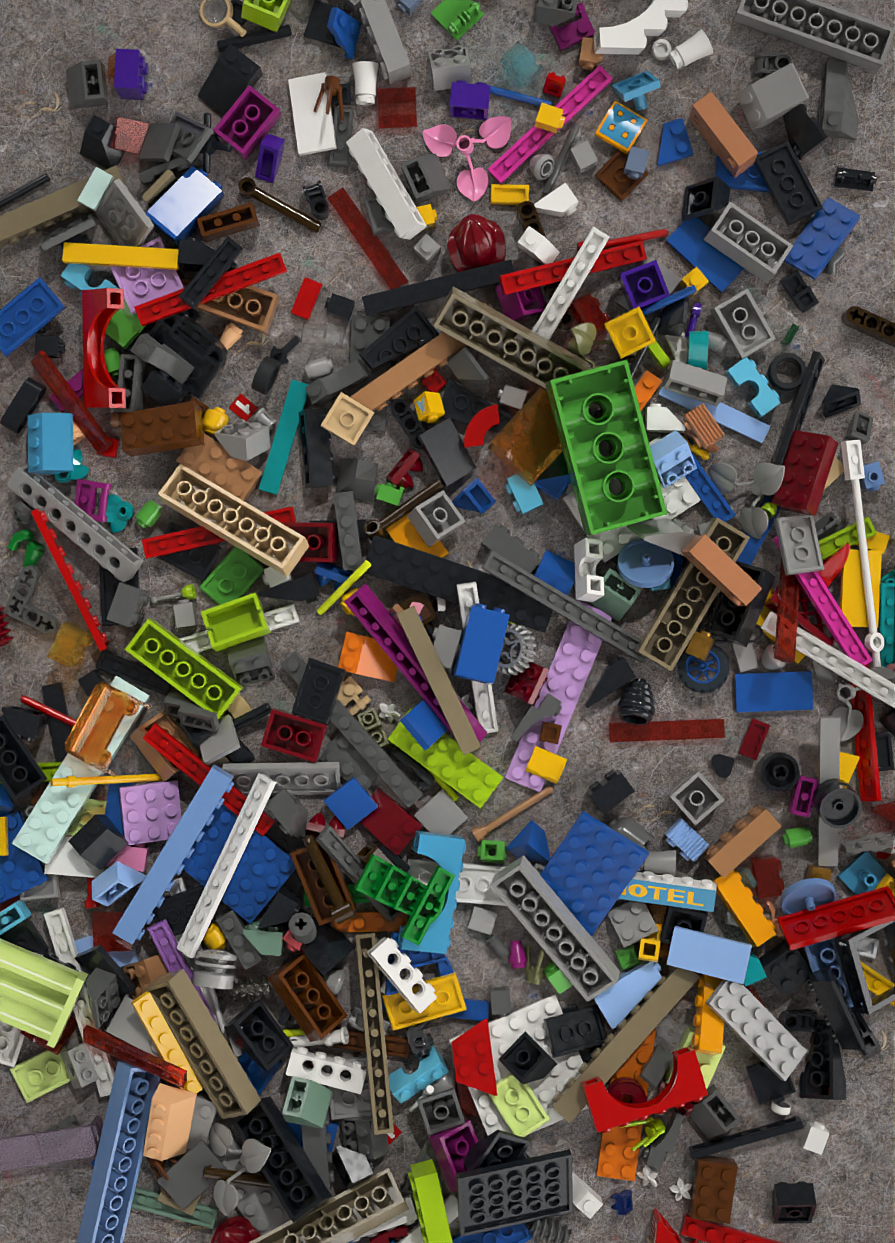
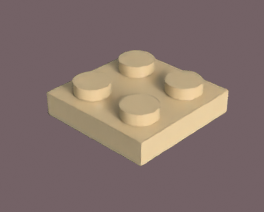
M341 392L322 422L321 427L350 445L355 446L374 412Z

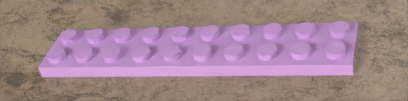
M577 601L582 605L586 606L587 608L591 609L592 611L596 612L597 614L611 621L612 617H610L603 611L592 606H589L585 603H582L580 601ZM571 621L566 626L546 676L548 680H544L539 692L540 697L539 699L537 698L534 707L538 708L546 694L549 693L561 701L560 706H562V709L557 716L553 715L552 718L549 716L542 718L526 730L521 736L505 775L506 779L541 792L546 779L525 771L535 746L551 753H557L603 641ZM543 721L562 725L558 744L539 740Z

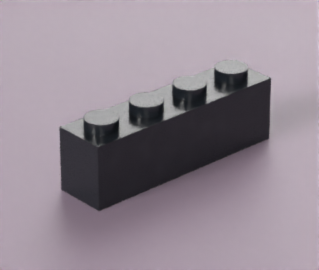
M304 409L299 412L305 489L327 488L333 486L335 481V474L331 466L333 462V454L330 452L331 434L328 430L321 427L322 422L327 416L326 409Z

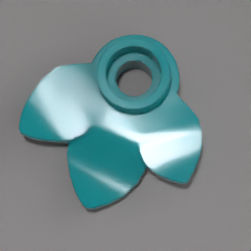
M73 450L74 471L67 472L65 477H62L61 473L54 474L58 482L67 483L71 479H83L88 474L90 468L81 465L83 461L81 450Z
M112 494L108 495L106 516H108L107 522H110L111 533H117L126 527L127 520L131 519L134 515V507L130 502L123 501L120 496ZM123 507L126 509L125 514L122 512Z

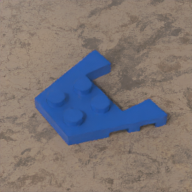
M399 932L391 933V938L394 939L396 943L398 941ZM397 948L401 954L405 953L411 960L409 964L413 968L436 963L438 977L455 972L445 954ZM390 954L388 963L392 964L395 957L393 954ZM386 977L385 995L399 993Z

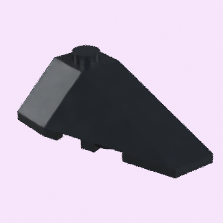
M799 104L783 115L789 143L799 160L818 150L828 138L814 116L810 118L807 115V108L804 104Z
M300 908L298 913L302 912L310 915L317 929L315 939L308 944H302L300 948L324 976L334 969L356 947L342 932L326 923L319 926L315 917ZM289 921L283 922L282 924L288 931Z
M815 1020L817 1031L812 1032L809 1054H806L805 1061H807L806 1066L800 1076V1098L846 1100V1078L839 1043H835L831 1033L834 1030L832 1026H827L825 1020Z

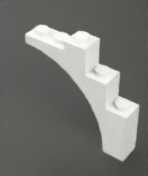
M653 0L647 10L635 19L614 27L599 28L594 33L595 54L639 55L646 47V36H660L667 28L666 17L680 18L688 8V0Z

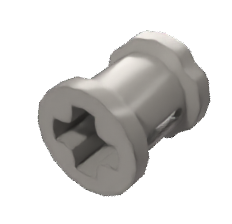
M264 408L260 409L252 418L254 422L268 426L269 431L278 422L276 419H272Z

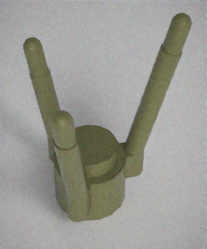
M529 944L526 946L528 962H526L524 974L527 975V982L540 985L542 979H545L546 976L543 968H541L545 951L541 949L537 965H532L530 968ZM549 957V959H548V961H547L545 967H546L550 962L553 961L550 957Z

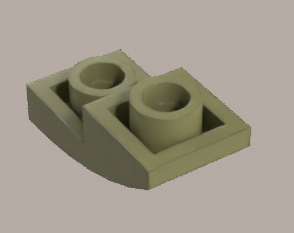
M375 708L357 714L360 724L382 748L390 746Z

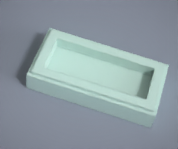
M96 167L77 201L96 211L114 177Z

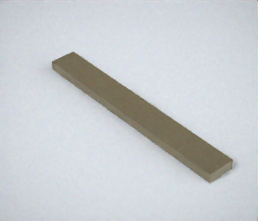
M412 606L397 613L396 616L462 754L466 755L480 748L481 745L415 607Z

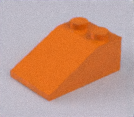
M346 632L338 667L346 669V672L395 682L398 667L372 637Z

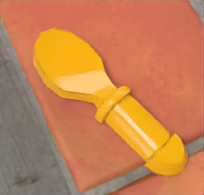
M682 436L687 441L692 453L703 460L709 458L707 451L697 447L696 444L691 445L688 439Z

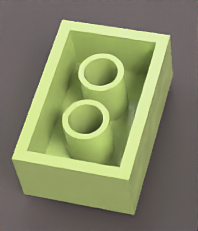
M686 1027L677 1050L688 1046L693 1048L691 1039L695 1032L694 1028ZM724 1043L722 1044V1053L718 1055L696 1052L706 1089L726 1048ZM673 1059L664 1077L667 1084L673 1072Z

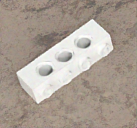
M383 937L367 954L414 1012L421 1013L437 998L434 994L435 989L431 984L423 981V975L417 968H413L409 964L411 962L409 957L405 953H400L397 949L399 945L392 938ZM390 954H393L395 957L392 964H389L387 961ZM402 969L407 971L404 979L400 978V971ZM417 983L419 990L414 994L412 986Z
M297 1047L292 1049L286 1075L309 1079L319 1084L361 1094L367 1067L358 1061L350 1063L345 1061V1058L339 1056L331 1058L327 1057V1054L316 1051V1053L308 1052L307 1048ZM306 1060H310L313 1062L314 1066L312 1068H307L304 1066L303 1062ZM324 1065L331 1066L333 1071L330 1073H326L323 1071L322 1067ZM348 1070L351 1076L345 1078L341 1075V1072Z

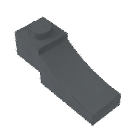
M147 333L140 335L130 350L144 362L158 367L181 384L185 383L195 368L167 345H161Z
M356 359L344 368L326 377L318 378L305 387L312 404L322 406L333 397H338L341 392L346 393L366 379L368 375L361 360Z
M169 692L164 700L166 716L179 718L181 725L214 732L218 730L217 713L194 705L188 700L186 695Z
M547 693L538 708L530 705L510 738L518 742L526 730L537 721L547 716L550 718L553 715L557 716L562 709V706H560L561 701Z
M674 1108L671 1118L665 1127V1133L659 1135L648 1147H644L642 1158H644L647 1166L661 1169L666 1151L674 1153L684 1114L678 1109Z

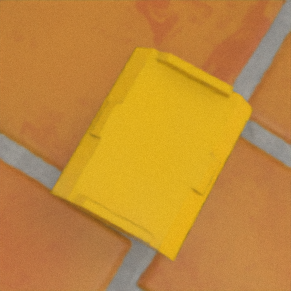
M535 746L525 771L557 784L567 759Z

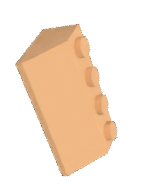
M159 1083L151 1102L143 1156L163 1161L186 1153L196 1093Z

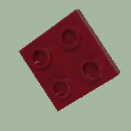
M529 662L530 668H524V672L511 676L505 692L533 705L536 698L539 699L540 697L538 693L544 680H548L546 676L549 669Z

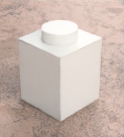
M807 1121L800 1144L804 1149L822 1155L830 1133L824 1124L818 1121H814V1123Z

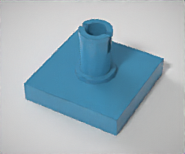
M647 70L612 84L614 93L625 102L634 98L637 110H643L648 107L645 93L661 87L659 79Z
M863 851L837 876L855 895L874 890L887 872L868 851Z

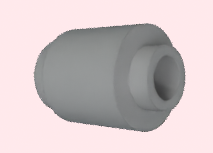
M326 356L304 365L309 380L326 377L332 374L331 371L334 370L331 359L327 360Z

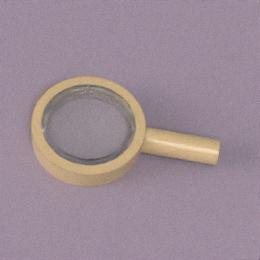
M230 0L202 1L200 15L207 25L212 28H222L228 25L241 37L246 34V30L232 19L233 6Z

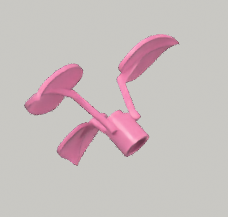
M497 116L484 121L479 128V134L484 139H470L466 135H462L457 139L454 128L446 124L423 130L424 141L433 154H437L438 157H447L452 153V147H457L466 156L470 170H463L458 175L457 187L464 196L473 202L479 200L484 195L489 182L488 175L483 168L479 167L473 170L469 156L474 149L473 143H485L487 141L488 146L494 149L505 146L510 139L512 120L510 117Z

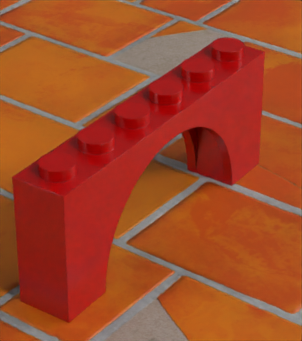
M101 288L82 290L84 408H126L125 388L119 387L111 379L104 357L106 329L113 315L119 310L124 309V289Z
M688 1046L672 1052L673 1072L670 1081L658 1096L647 1102L626 1103L614 1098L608 1093L599 1076L580 1082L592 1124L597 1133L609 1132L612 1130L611 1128L616 1126H627L630 1124V1121L636 1119L638 1121L648 1118V1115L654 1113L663 1114L669 1108H680L690 1101L698 1102L703 1100V1097L707 1096L708 1092L695 1050Z

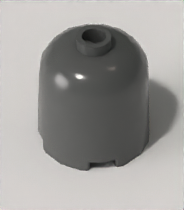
M622 817L618 821L613 819L608 827L644 849L654 840V837L630 817Z

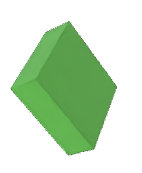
M633 944L615 951L622 970L640 964Z

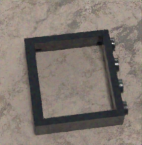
M895 921L834 939L855 1013L870 1015L895 1000V986L871 999L855 944L884 928L895 967Z

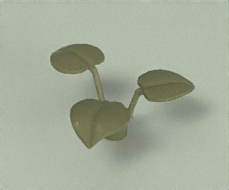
M581 323L571 328L574 338H571L568 343V351L578 354L581 359L587 361L591 365L587 370L601 367L599 365L595 366V363L585 357V355L590 353L593 344H612V340L594 341L596 327L592 323Z

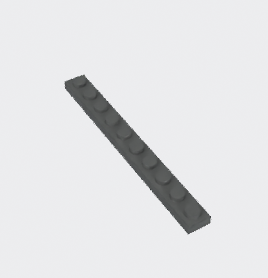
M494 551L489 552L481 566L483 570L633 659L644 663L646 658L635 652L641 639Z
M294 651L281 663V666L300 686L307 663ZM337 698L330 720L409 808L424 794Z

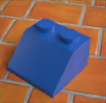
M546 550L534 576L568 596L575 581V563Z

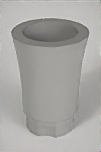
M676 850L649 851L648 857L638 871L644 870V872L670 874L675 877Z

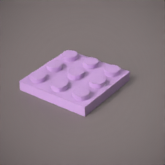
M160 237L139 246L165 248ZM110 266L120 289H124V298L133 315L136 314L135 306L184 288L176 270Z
M178 780L119 787L124 838L129 843L128 845L168 840L181 819Z

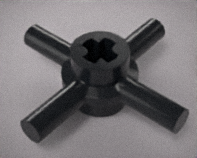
M204 113L203 125L211 128V114ZM213 133L199 152L203 154V171L206 173H210L211 155L216 150L232 151L231 144L220 142L217 135Z

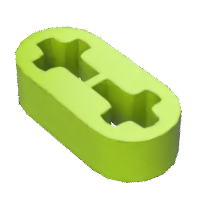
M657 341L648 346L647 351L661 369H665L671 364L670 359Z

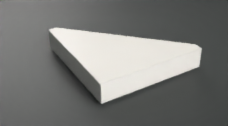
M682 332L681 337L664 335L675 360L686 364L688 358V339L685 338V333Z

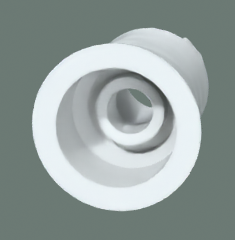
M700 29L695 35L675 47L668 54L672 64L678 70L696 60L713 54V48L705 32Z
M370 61L352 63L356 104L364 106L375 104L379 64Z

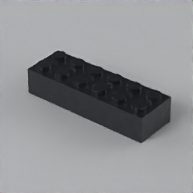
M271 1096L260 1098L261 1101L248 1114L238 1116L232 1122L244 1142L252 1138L271 1148L269 1157L261 1170L294 1223L304 1219L332 1196Z

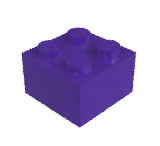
M116 49L115 90L121 99L144 100V94L148 92L145 75H148L149 66L145 62V57L142 56L139 49Z
M463 80L452 82L450 117L488 120L490 86L483 82L468 84V82Z
M657 260L620 273L618 277L630 310L638 306L642 309L670 296Z

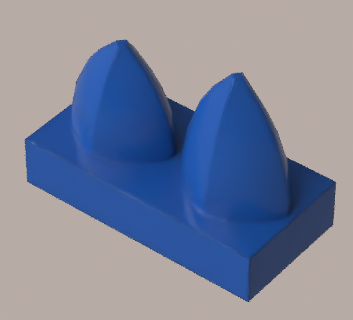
M319 562L315 570L319 585L322 587L331 580H334L335 591L354 573L349 570L344 571L343 568L328 562Z

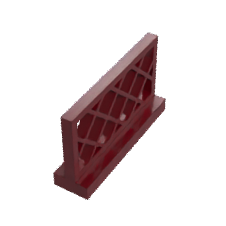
M785 575L770 597L766 599L764 606L832 646L835 639L832 635L828 638L824 634L823 628L827 626L822 624L817 610L807 612L806 602L811 601L810 599H805L801 584L797 580L798 586L790 587L789 578L791 575ZM786 590L788 600L781 599L777 595L779 591ZM791 590H799L800 599H792ZM793 603H801L803 612H797L794 609ZM808 615H816V625L809 622Z

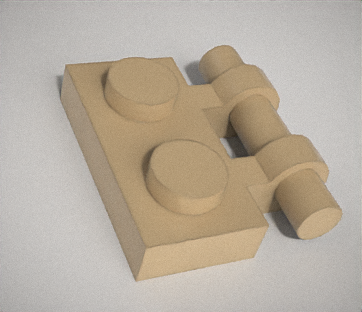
M350 676L342 683L337 698L344 706L351 700L356 702L349 710L354 716L361 709L367 708L366 705L372 700L368 695L362 699L358 696L363 689Z

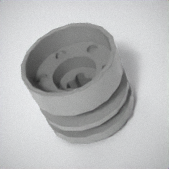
M215 949L197 951L196 956L204 957V961L196 960L195 964L203 966V970L193 972L192 984L217 989H233L234 976L227 974L226 969L236 968V965L227 964L228 960L236 961L237 955Z

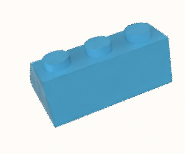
M37 413L28 415V472L51 475L74 471L73 414Z

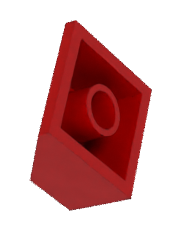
M655 1208L652 1214L651 1225L652 1243H682L680 1236Z

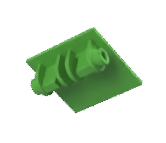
M443 0L431 12L434 18L456 41L484 16V13L480 10L481 6L479 3H473L472 0Z

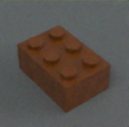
M708 1155L695 1159L688 1208L691 1219L730 1224L738 1168L734 1159Z

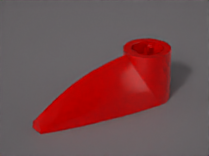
M848 542L823 562L824 570L817 571L827 587L838 576L847 561L851 547Z

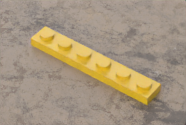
M146 991L133 1000L131 1004L177 1087L197 1094L203 1088L150 992Z

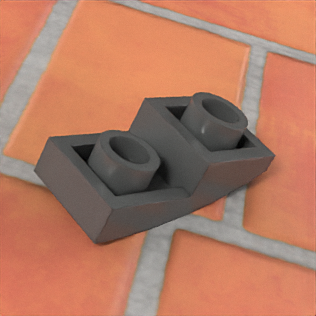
M658 1043L654 1046L649 1060L644 1063L640 1077L650 1086L656 1088L664 1076L673 1055Z

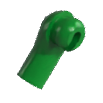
M28 529L15 532L7 548L16 552L20 542L25 540L30 542L33 540V532H29Z

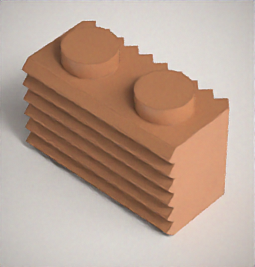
M704 403L683 417L684 422L682 424L688 432L692 431L695 436L693 440L699 448L703 447L706 450L725 436Z

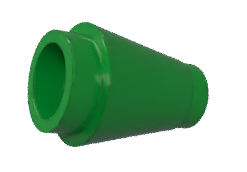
M31 540L26 546L22 566L24 568L28 565L36 566L45 552V545Z

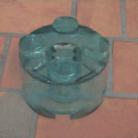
M519 41L501 57L500 63L503 65L502 68L508 75L514 74L516 83L522 89L525 86L528 87L544 71L541 64L538 66L535 63L537 58L525 45H520Z

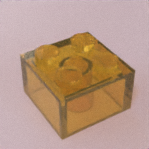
M64 622L47 657L67 667L80 665L85 656L83 654L85 648L89 647L93 640L90 630L74 622Z

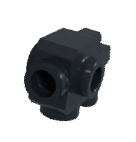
M429 1021L406 1028V1036L414 1057H419L420 1059L427 1058L432 1050L431 1045H434L431 1034L426 1035L422 1031L430 1023Z

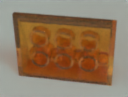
M541 387L488 446V449L530 486L563 451L548 394Z

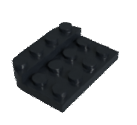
M182 312L158 320L149 334L161 345H167L195 367L183 384L191 394L198 399L201 398L220 368L225 365L228 351L222 342Z

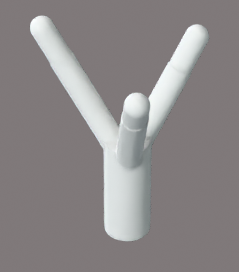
M429 1085L423 1089V1095L420 1098L433 1095L434 1087ZM417 1101L409 1109L410 1112H413L415 1108H417Z

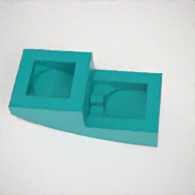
M689 331L687 345V364L706 371L709 343L708 331Z

